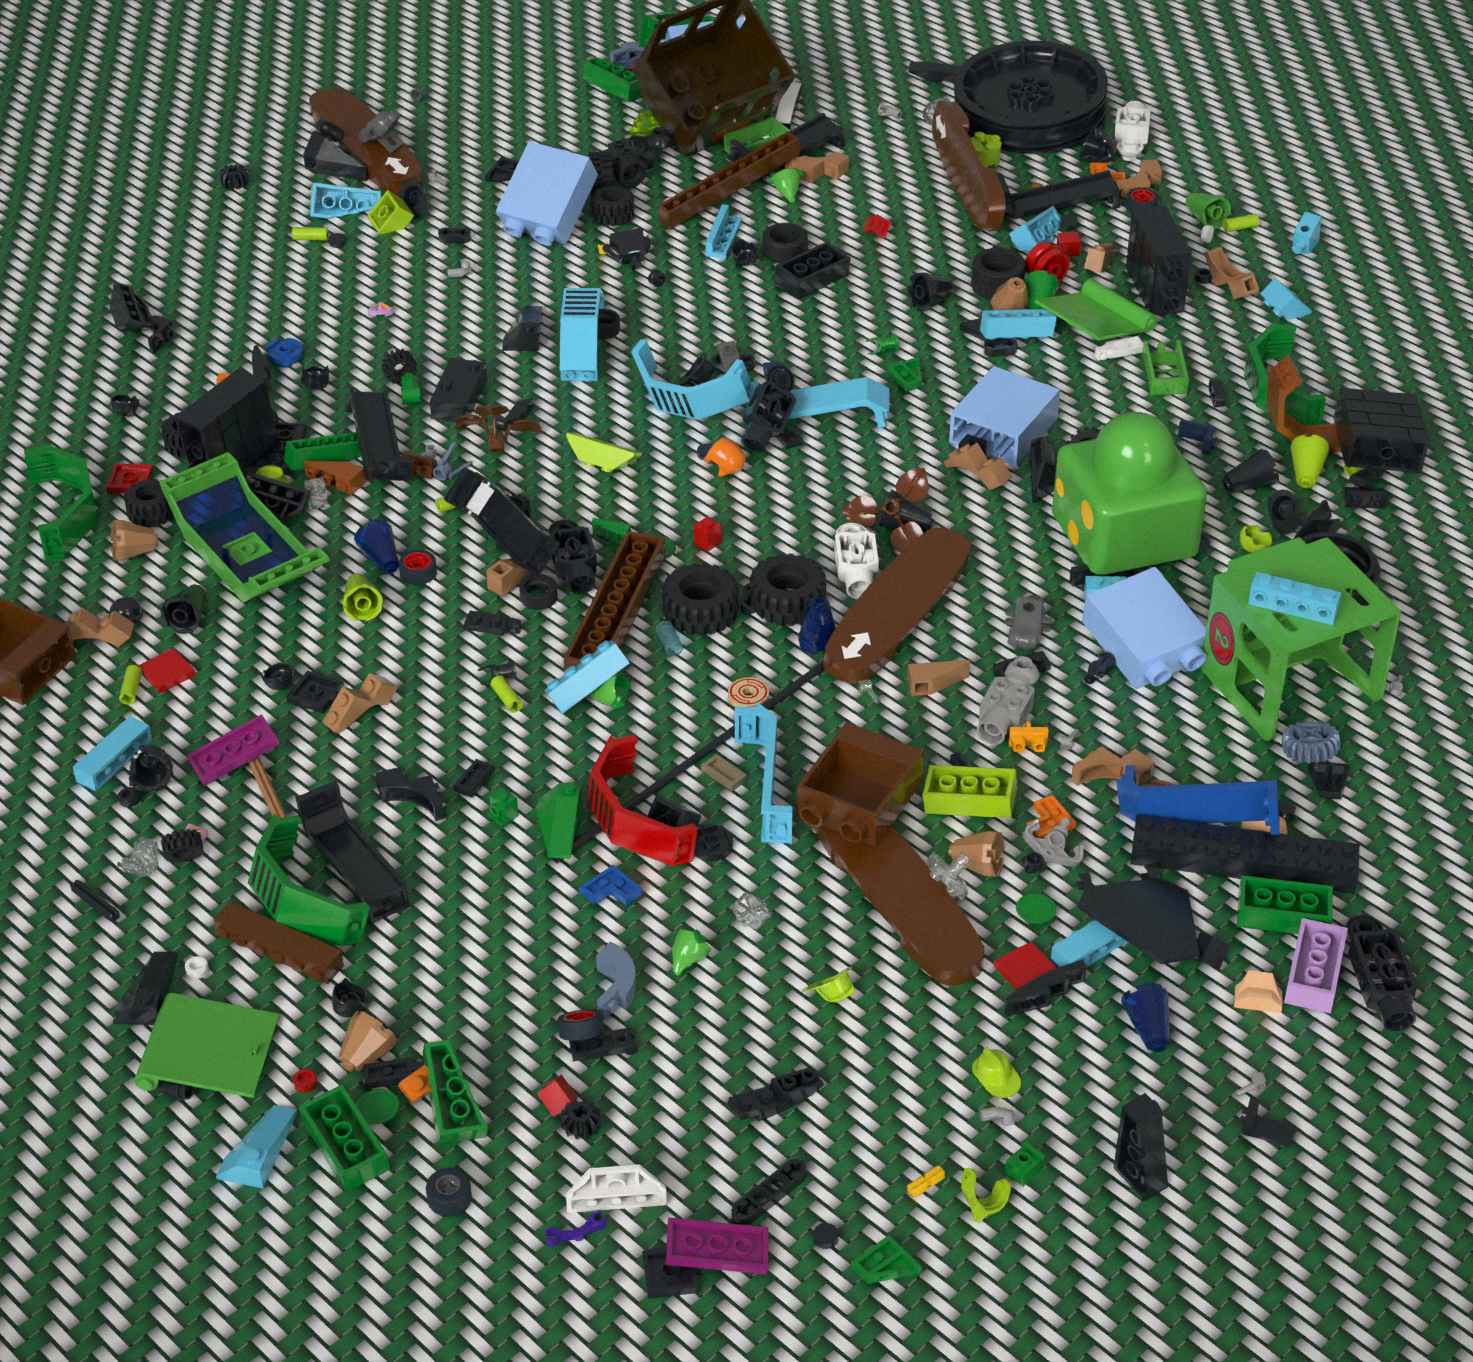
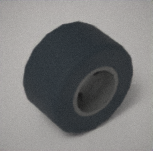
M457 1168L439 1169L433 1173L426 1184L429 1208L434 1213L445 1217L456 1216L464 1212L469 1207L472 1199L469 1177Z

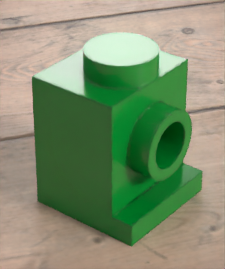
M502 787L489 796L490 812L487 813L488 817L501 827H504L518 817L517 797Z
M1025 1141L1022 1147L1006 1160L1005 1173L1011 1180L1018 1182L1024 1187L1043 1170L1044 1154Z

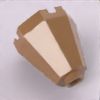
M1018 277L1010 278L998 287L990 302L993 310L1028 309L1029 298L1024 280Z
M114 520L111 524V541H113L111 552L113 561H123L155 550V546H158V534H155L154 530L124 520Z
M987 831L956 839L949 847V856L952 857L954 863L979 874L999 877L1004 863V858L1000 857V852H1004L1005 849L1002 832Z
M356 1011L350 1020L338 1056L342 1061L340 1065L349 1072L353 1070L361 1071L364 1069V1064H371L391 1050L397 1043V1038L388 1028L385 1031L381 1027L383 1024L379 1020L363 1011L360 1013Z

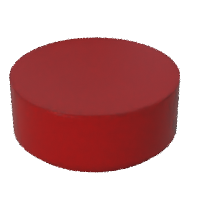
M302 1069L294 1074L293 1085L296 1091L308 1093L317 1087V1076L314 1071Z

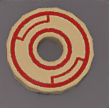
M752 677L738 679L731 683L728 688L729 702L734 707H756L757 702L762 705L769 700V688L760 679ZM746 693H751V694H753V695L747 696V695H744V694H746Z

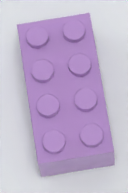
M1302 918L1284 1003L1331 1013L1348 928Z

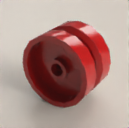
M1045 241L1033 247L1025 259V271L1027 274L1037 270L1048 271L1049 275L1054 274L1057 277L1058 283L1066 276L1070 266L1069 257L1052 243Z

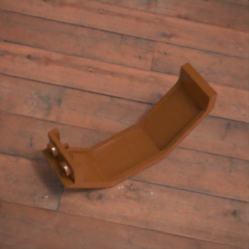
M1287 355L1274 367L1268 364L1267 410L1277 431L1291 441L1304 434L1305 437H1312V434L1318 435L1328 442L1329 453L1341 452L1335 424L1306 426L1284 412L1286 396L1303 382V379L1298 374L1297 367L1292 362L1293 359Z

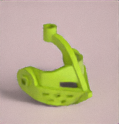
M972 1168L964 1169L961 1177V1189L972 1211L973 1221L980 1223L986 1216L999 1212L1004 1208L1009 1199L1011 1183L1007 1179L998 1180L990 1196L977 1199L975 1195L976 1172Z

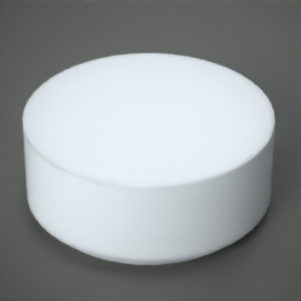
M1205 225L1201 232L1202 242H1211L1214 233L1213 226Z
M200 956L187 960L185 963L187 976L192 979H200L206 976L209 971L207 960Z

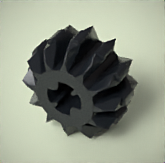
M238 164L224 166V169L220 170L221 184L224 188H230V190L244 188V185L248 184L247 169L242 165L238 166Z
M585 1098L582 1102L574 1099L573 1104L566 1103L565 1109L561 1110V1128L565 1130L567 1137L574 1135L577 1140L580 1136H583L587 1140L588 1134L595 1135L597 1129L600 1128L601 1112L599 1108H596L594 1101L587 1103Z

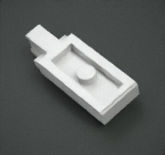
M1138 336L1108 341L1105 345L1095 348L1094 356L1097 360H1106L1107 358H1118L1142 353L1143 342Z

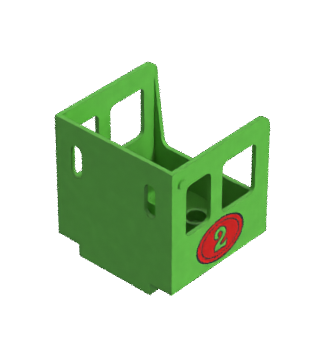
M1298 537L1230 560L1227 572L1214 576L1203 649L1207 654V660L1200 670L1265 741H1270L1275 736L1287 668L1315 658L1323 659L1373 701L1381 700L1384 696L1401 610L1328 537L1306 544ZM1256 572L1267 573L1342 592L1334 624L1330 625L1248 604L1251 584ZM1353 589H1355L1370 605H1360L1352 597ZM1380 622L1379 632L1371 625ZM1358 630L1374 647L1370 676L1344 651L1342 646L1344 634ZM1256 679L1263 684L1265 693L1261 715L1236 689L1237 686Z

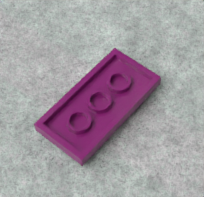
M261 714L191 752L186 757L205 786L271 750L280 743Z
M668 1217L665 1265L767 1274L768 1227Z

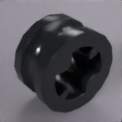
M657 269L653 270L648 276V282L655 287L662 286L666 279L665 274Z
M743 354L739 357L740 360H743L747 371L755 368V357L753 355Z

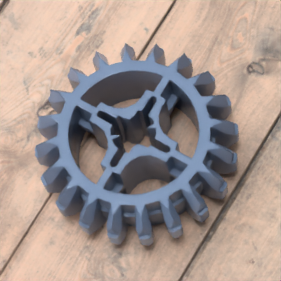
M1304 720L1302 723L1296 722L1295 725H1289V728L1285 729L1282 737L1283 752L1288 758H1292V761L1299 760L1300 763L1308 762L1310 764L1315 762L1318 764L1320 761L1326 762L1327 759H1333V756L1337 755L1340 747L1339 732L1334 726H1330L1329 723L1323 724L1322 721L1314 722L1312 720L1307 722Z

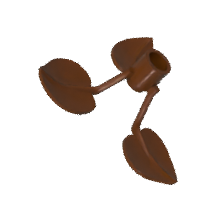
M481 405L476 407L478 414L492 415L493 431L491 435L487 426L488 419L480 418L478 415L459 416L456 419L455 429L465 426L483 424L488 437L489 451L493 453L505 451L504 442H507L510 430L536 431L542 434V428L536 421L516 420L513 421V424H508L505 435H502V432L496 429L495 414H505L508 412V408L503 405Z
M915 468L900 476L896 483V491L904 496L896 500H886L884 506L876 511L877 504L875 500L870 496L862 495L854 498L842 508L843 514L851 523H858L865 528L873 526L876 522L875 515L883 511L888 516L895 517L900 527L892 532L891 543L897 551L903 552L917 538L923 535L921 527L913 521L905 525L902 523L899 517L901 512L899 503L906 498L911 502H918L926 497L929 490L926 470L924 468Z

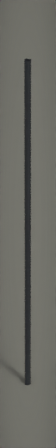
M823 661L762 704V706L770 710L824 671ZM735 725L622 807L631 811L733 737L735 735ZM599 823L574 840L572 853L603 831ZM552 858V860L557 864L564 859Z

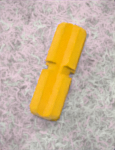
M935 1166L923 1174L924 1177L920 1176L907 1185V1192L913 1198L928 1190V1186L932 1187L945 1178V1171L940 1166Z

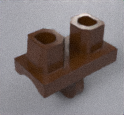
M408 451L402 453V456L412 457L413 459L409 475H418L428 479L433 478V470L437 465V460Z

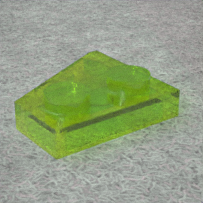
M651 111L639 112L638 117L633 121V127L629 128V136L651 134L654 128L660 127Z

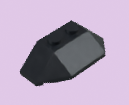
M115 281L110 311L116 327L121 331L130 332L152 329L151 314L148 306L134 293V289L131 286Z
M1045 437L1032 439L1030 445L1032 503H1037L1054 492L1057 460H1055V452Z
M243 470L242 474L250 490L282 524L305 509L311 494L310 490Z

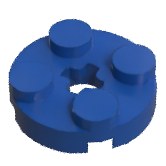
M286 338V341L276 339L267 345L268 361L281 365L284 368L290 367L292 363L297 362L304 356L301 342L293 338Z

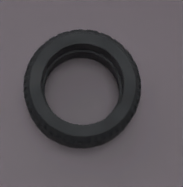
M774 224L763 233V253L771 261L782 263L808 250L807 233L796 224Z

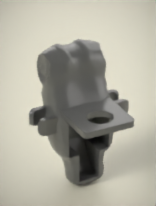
M396 110L378 113L376 117L367 123L365 128L361 129L359 133L360 141L367 143L377 139L390 153L395 151L404 143L393 131V128L398 123V119L401 117L400 113ZM388 139H393L396 145H390Z
M1036 595L1018 596L1016 610L1006 611L1005 614L1007 616L1013 617V619H1005V624L1011 625L1007 644L1025 650L1036 649L1041 632L1051 631L1050 626L1044 625V623L1050 624L1052 618L1045 616L1044 600L1042 597Z

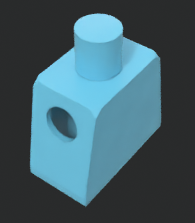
M1305 211L1294 230L1292 246L1294 253L1309 254L1318 244L1322 216Z

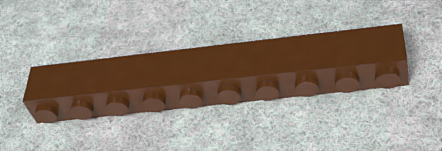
M787 131L659 204V222L670 230L799 155V139Z

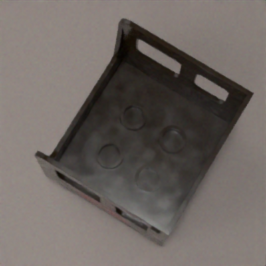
M709 0L665 17L657 24L632 69L642 86L639 91L660 127L665 128L673 138L672 146L677 144L684 157L724 142V135L768 119L796 77L750 0ZM722 6L712 23L698 28L708 11ZM743 12L745 21L741 28H739L737 20ZM693 17L682 35L660 43L666 30L671 25ZM775 68L779 70V77L775 82H772L771 75Z

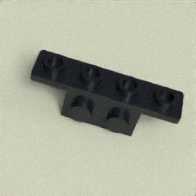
M1322 500L1293 539L1298 537L1302 539L1307 535L1318 532H1337L1342 526L1340 519H1330L1332 513L1327 500Z

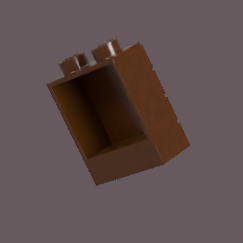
M0 598V696H5L11 701L24 705L36 694V691L38 692L76 657L70 626Z
M846 722L798 784L796 816L800 817L808 826H824L837 831L849 842L858 843L862 841L872 846H877L887 832V829L890 828L898 817L899 812L903 810L911 796H913L922 783L924 751Z

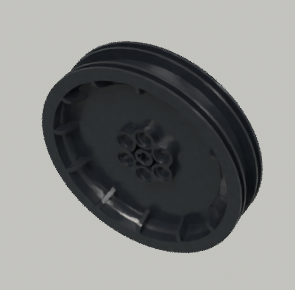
M1049 41L1009 42L980 51L960 66L954 78V102L958 103L969 119L968 136L970 138L975 136L977 132H983L987 135H998L1002 151L1014 153L1051 152L1076 145L1087 138L1091 128L1101 127L1107 114L1106 95L1108 78L1104 68L1095 58L1075 47Z

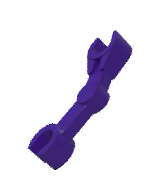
M597 1210L590 1215L585 1224L580 1228L559 1231L555 1227L547 1228L545 1230L546 1237H555L546 1238V1245L554 1247L560 1241H582L587 1234L604 1229L607 1226V1217L601 1221H596L601 1217V1211Z

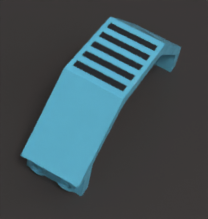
M564 288L560 326L561 381H598L599 309H605L604 293L600 288Z
M640 340L631 351L657 411L701 420L750 402L748 394L753 386L743 360L736 359L727 373L720 378L694 387H684L650 378L658 367L646 340Z

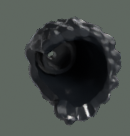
M1093 127L1082 144L1079 158L1091 163L1110 162L1117 152V144L1105 130Z
M145 744L140 746L138 751L131 757L129 786H133L134 789L139 791L147 790L148 792L158 791L161 789V786H166L170 782V778L173 777L171 756L164 749L156 745Z

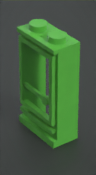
M770 117L725 134L724 149L729 152V141L736 139L742 145L748 143L744 147L752 152L791 130L774 117ZM771 135V137L752 143L756 139Z
M1176 340L1175 352H1165L1164 342L1158 343L1157 352H1150L1148 342L1144 341L1142 358L1145 364L1150 395L1187 394L1189 378L1180 340ZM1176 365L1177 369H1153V366ZM1154 372H1170L1172 374L1177 372L1178 377L1155 378Z

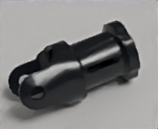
M1102 652L1097 661H1092L1089 664L1088 675L1085 676L1084 681L1087 684H1093L1096 680L1104 677L1106 671L1116 665L1114 656L1109 652Z
M509 660L506 664L497 666L493 664L478 669V671L487 669L491 671L490 681L480 683L481 685L490 684L492 679L499 675L504 678H516V669L512 660Z

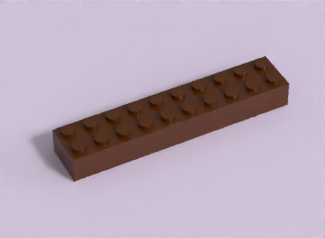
M632 531L626 532L564 657V672L569 667H576L580 664V660L589 653L592 655L598 650L597 647L604 641L609 642L612 640L621 650L665 558V537Z

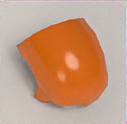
M724 437L711 447L704 457V461L707 464L717 463L719 465L718 477H723L727 474L732 475L741 471L745 464V455L737 443Z

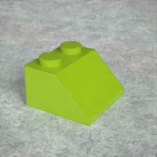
M387 190L367 217L377 232L382 235L404 229L411 222L414 215L402 198Z

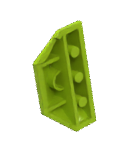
M576 432L566 434L578 460L584 461L586 466L602 467L601 470L606 472L619 470L639 458L642 452Z

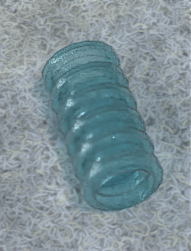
M670 621L658 623L655 631L666 654L671 657L679 655L683 650V645Z

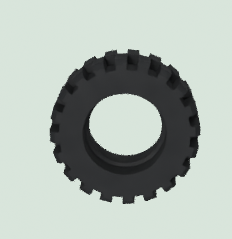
M788 553V555L777 554L776 557L770 556L766 558V561L762 560L758 563L750 575V603L753 605L757 615L762 619L765 618L767 622H775L781 626L783 624H788V626H794L797 623L799 625L804 624L805 621H811L815 616H818L825 607V572L817 563L815 564L814 560L806 559L803 555L795 556Z
M692 563L690 566H681L679 570L675 569L671 575L669 574L662 585L663 616L673 628L676 627L678 631H685L689 635L698 634V636H704V634L708 633L709 635L715 634L716 631L721 632L726 626L729 627L738 615V583L732 574H729L724 568L720 569L717 565ZM696 598H706V600H694V599H696Z

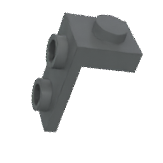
M735 341L717 344L714 355L716 359H721L723 370L726 374L736 359L740 360Z

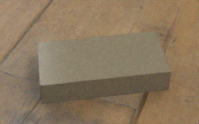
M717 754L701 765V770L732 792L747 781V774Z

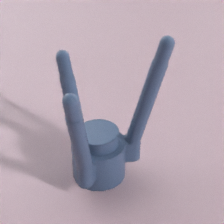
M455 442L452 443L443 455L440 463L433 470V474L438 480L452 479L464 467L467 468L473 464V461H469L452 472V465L447 459L456 445Z

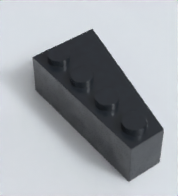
M1146 1093L1122 1106L1113 1167L1145 1201L1168 1188L1162 1109Z

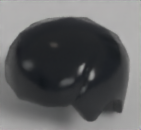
M744 239L734 242L731 246L732 258L736 264L750 266L756 262L758 249L752 242L746 243Z
M115 395L111 397L110 407L117 415L132 416L138 410L140 399H137L136 396L130 398L126 395Z
M126 596L115 600L109 611L111 614L115 610L133 623L139 621L143 616L139 602L135 598Z
M276 663L267 670H263L261 678L265 685L272 690H282L291 684L294 671L290 664Z

